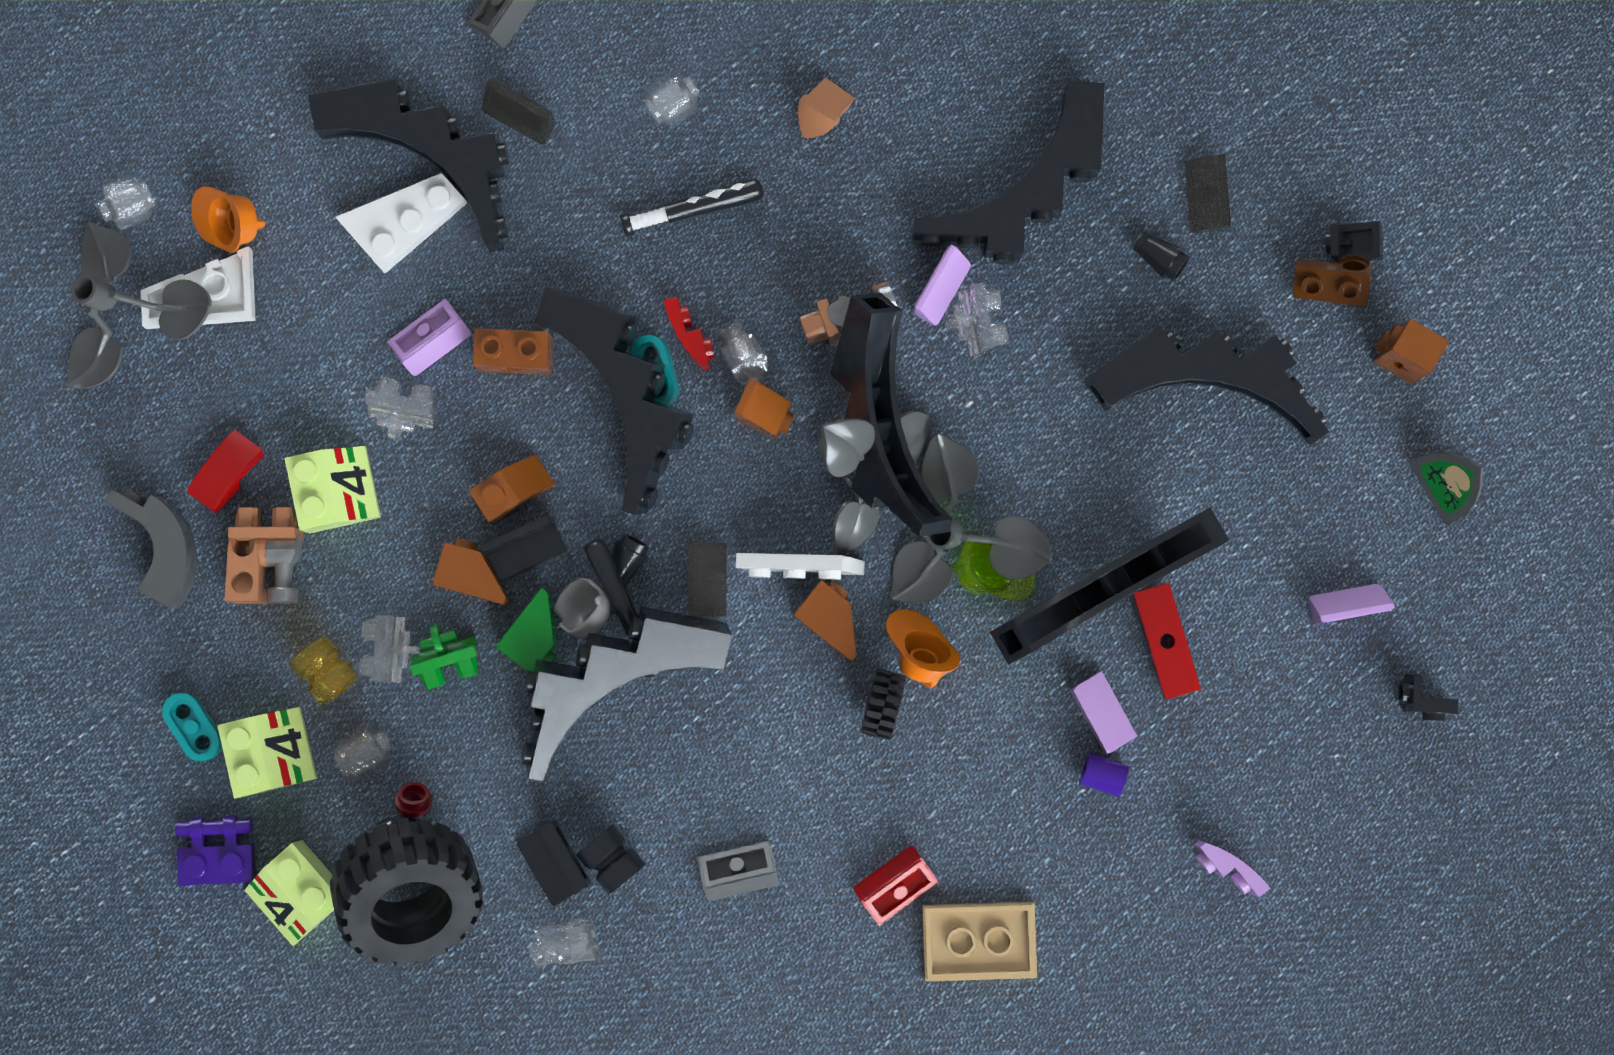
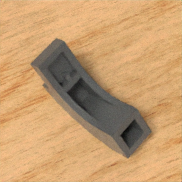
M126 488L124 493L111 489L104 502L141 523L148 531L153 542V560L137 590L168 608L180 610L192 588L197 571L196 543L188 523L172 504L161 497L151 494L146 501L147 498L129 488Z

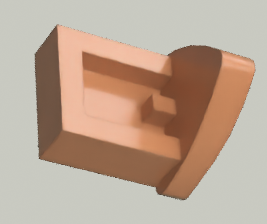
M825 77L808 95L804 94L799 100L798 121L803 137L814 138L829 132L840 121V117L850 108L854 97Z

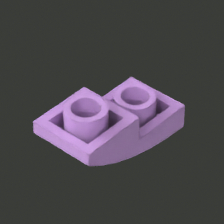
M1200 840L1194 844L1195 848L1199 851L1195 858L1208 874L1214 871L1217 875L1224 877L1233 870L1234 874L1230 878L1244 895L1250 892L1252 895L1260 897L1270 889L1266 882L1251 867L1231 853Z

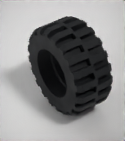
M407 818L396 819L395 824L387 826L384 822L375 826V831L369 834L365 831L356 837V844L353 846L349 844L340 854L341 860L338 859L334 864L331 872L330 892L338 930L341 932L344 942L353 948L357 954L366 959L372 956L374 962L385 965L387 961H392L394 965L400 966L407 965V962L415 960L418 964L428 961L427 957L436 954L439 957L447 953L449 946L452 944L457 946L465 938V931L470 932L477 922L476 916L482 910L483 890L471 849L466 845L464 838L459 833L451 832L450 827L438 822L432 825L431 821L427 819L417 818L416 822H409ZM411 882L434 884L425 893L410 900L390 902L380 899L386 892L402 884Z

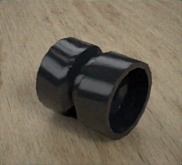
M614 824L610 825L576 854L586 868L599 871L596 880L608 895L646 865L634 848L625 850L623 847L625 843L624 836Z

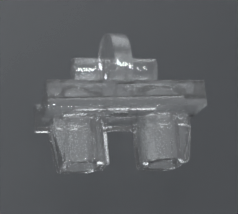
M983 283L970 285L969 289L960 291L958 293L960 303L953 305L955 317L946 320L945 323L947 329H958L960 341H968L970 356L982 355L996 346L1007 342L1009 338L1004 323L991 324L988 313L1001 309L1002 302L999 290L984 289Z
M740 321L721 329L720 332L726 346L719 349L735 379L737 378L745 386H747L750 378L759 383L762 382L766 376V364L769 362L753 333L750 335L747 332L745 333Z
M381 377L374 391L367 390L365 402L368 403L369 416L377 417V426L388 428L389 439L398 440L401 431L414 432L415 425L433 429L436 417L433 407L434 394L431 387L419 384L414 385L411 396L408 398L399 396L401 389L399 382L394 379Z
M376 615V619L363 621L361 636L363 640L375 641L374 656L362 655L359 663V673L371 677L372 682L401 683L402 668H408L409 654H420V647L409 646L410 631H405V617Z
M576 918L569 920L568 923L540 925L533 930L537 941L529 946V950L537 967L554 963L575 964L581 961H595L602 956L601 950L593 941L595 931L590 921Z

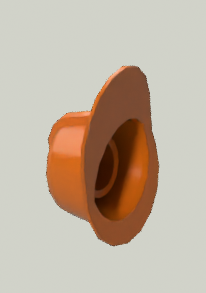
M202 186L196 190L192 197L191 214L197 232L206 242L227 252L234 253L238 250L239 246L247 244L255 238L257 229L265 227V221L257 216L252 201L245 196L231 195L213 187Z
M908 609L896 610L889 615L886 621V631L899 650L898 662L904 675L912 680L921 682L927 688H933L945 673L952 672L958 668L961 661L959 652L948 642L928 617Z

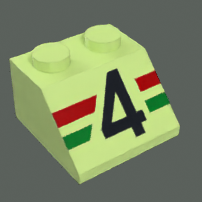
M366 446L323 449L284 458L300 531L311 534L381 518Z
M301 707L217 725L234 799L318 779Z
M303 840L293 842L260 871L245 889V892L292 946L296 945L334 911L330 892L332 874Z

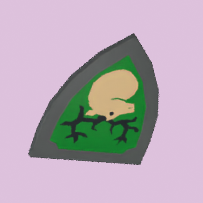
M1432 452L1409 462L1445 525L1461 519L1477 503L1483 486V467L1479 463L1450 452Z

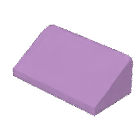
M953 245L948 246L914 305V315L935 326L940 322L971 267L970 262L957 247Z
M445 298L387 342L407 370L413 376H417L471 335V331Z
M1379 584L1312 595L1308 599L1312 621L1315 624L1392 611L1394 608L1393 601Z
M1102 671L1069 688L1104 754L1115 751L1137 737Z

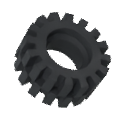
M877 668L862 723V734L890 741L904 691L906 675Z

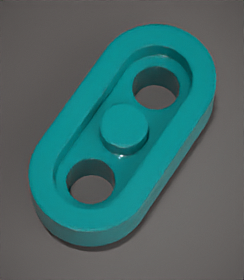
M653 335L641 336L633 343L631 353L649 359L648 352L652 348L657 350V357L653 361L665 365L663 374L665 375L664 384L667 390L662 396L656 395L654 400L671 405L678 397L679 384L669 347L659 337Z
M177 693L170 696L163 705L162 716L184 753L195 761H208L215 758L222 749L217 726L201 701L189 693ZM183 705H187L190 708V714L187 718H183L180 715V708ZM204 735L210 740V745L207 749L201 748L199 744L200 738Z

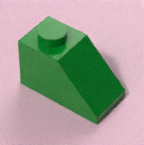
M541 588L496 646L497 649L526 671H534L536 659L554 662L557 658V655L554 653L558 646L552 594Z

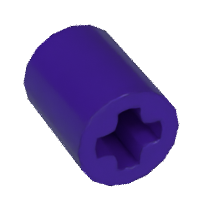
M1089 753L1080 774L1079 784L1119 797L1127 780L1129 766Z

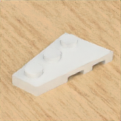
M440 173L336 216V218L384 273H387L464 207L467 202L447 178Z
M249 246L238 250L237 254L223 260L216 259L206 263V266L186 275L179 274L141 290V300L163 304L162 294L168 284L176 280H191L203 286L211 297L210 313L202 325L256 321L253 252ZM141 307L142 326L146 329L160 328L159 317L162 311Z
M736 553V568L748 570V577L770 578L771 571L783 572V578L805 579L806 573H818L819 579L834 580L841 579V575H864L865 561L843 555Z

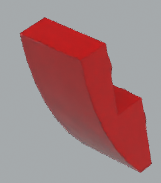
M678 297L663 300L673 330L686 353L701 370H710L708 360L715 359L710 337L703 339L701 329L686 332V328L692 327L688 306L680 307Z
M234 429L207 459L188 487L187 493L216 514L241 489L239 481L264 457L263 450Z

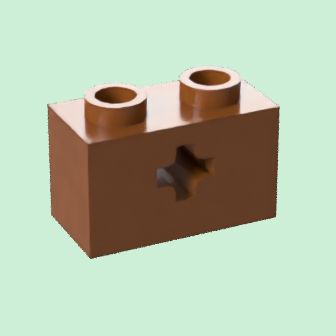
M1411 318L1400 326L1395 324L1390 331H1384L1374 347L1379 352L1373 362L1407 383L1412 384L1431 374L1450 341Z
M475 329L473 366L479 372L552 375L554 338L548 331Z

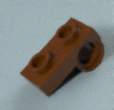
M1358 255L1343 256L1338 259L1337 263L1298 259L1295 267L1293 298L1367 307L1373 268L1371 267V262L1367 258Z

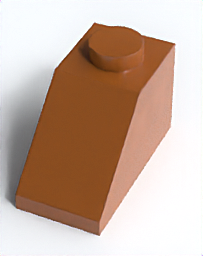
M751 378L734 411L737 422L775 440L780 432L784 434L788 432L795 417V414L790 412L792 408L790 401Z
M534 454L497 471L470 489L469 493L488 522L496 525L556 484L537 455Z
M456 538L455 545L444 542L432 585L509 606L511 599L503 584L498 580L486 554L476 551L478 544Z
M821 580L795 612L794 617L852 662L857 655L851 603L845 599L849 593L833 580L828 585Z

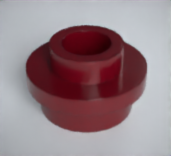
M418 782L403 785L395 796V807L404 816L419 817L428 813L432 808L433 798L425 785Z

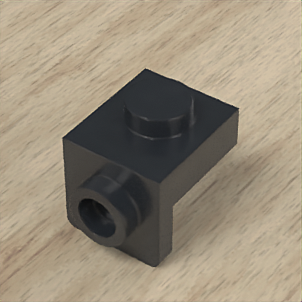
M1339 221L1330 222V232L1325 234L1327 254H1331V258L1336 262L1339 258L1347 255L1362 256L1369 261L1383 260L1382 223L1380 221L1341 224Z
M1418 674L1404 675V681L1400 682L1398 688V700L1400 704H1403L1404 712H1421L1422 720L1445 721V714H1458V699L1421 697L1422 676Z

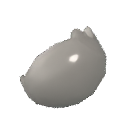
M579 578L569 583L560 593L554 606V611L562 621V623H559V626L565 632L575 638H586L588 633L594 634L598 632L608 620L610 601L605 591L594 581Z

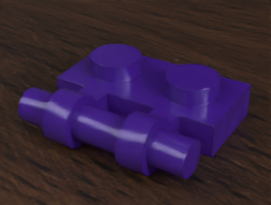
M227 815L222 820H205L204 817H192L190 821L176 822V836H190L192 847L177 848L178 886L252 882L256 877L255 844H240V834L253 832V819H239L237 815ZM224 834L225 845L207 846V835Z

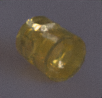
M329 636L316 640L289 662V666L301 681L310 682L308 691L320 706L337 698L360 677L347 660H339L341 651Z

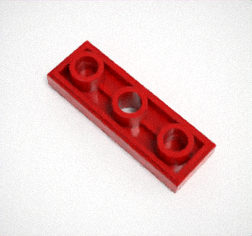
M1166 583L1133 593L1132 596L1163 699L1167 700L1201 690L1170 584ZM1164 634L1168 635L1171 639V645L1167 649L1160 644V639Z

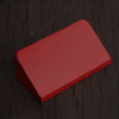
M909 846L858 883L853 890L880 926L939 881L914 846Z

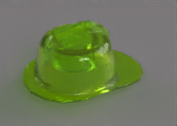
M968 541L963 543L961 554L951 567L953 572L957 574L963 588L969 593L975 595L991 594L1014 602L1024 600L1032 593L1035 586V574L1023 579L1014 580L1002 577L995 571L989 558L990 550L994 544Z

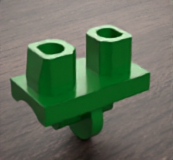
M435 624L430 626L431 637L419 641L422 652L413 654L411 656L412 664L409 665L412 676L419 675L425 688L430 690L446 682L442 667L453 663L459 678L476 675L479 669L477 660L479 644L475 635L458 640L455 629L442 633L440 626Z

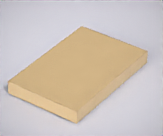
M1033 901L922 905L925 982L1037 978L1035 905Z

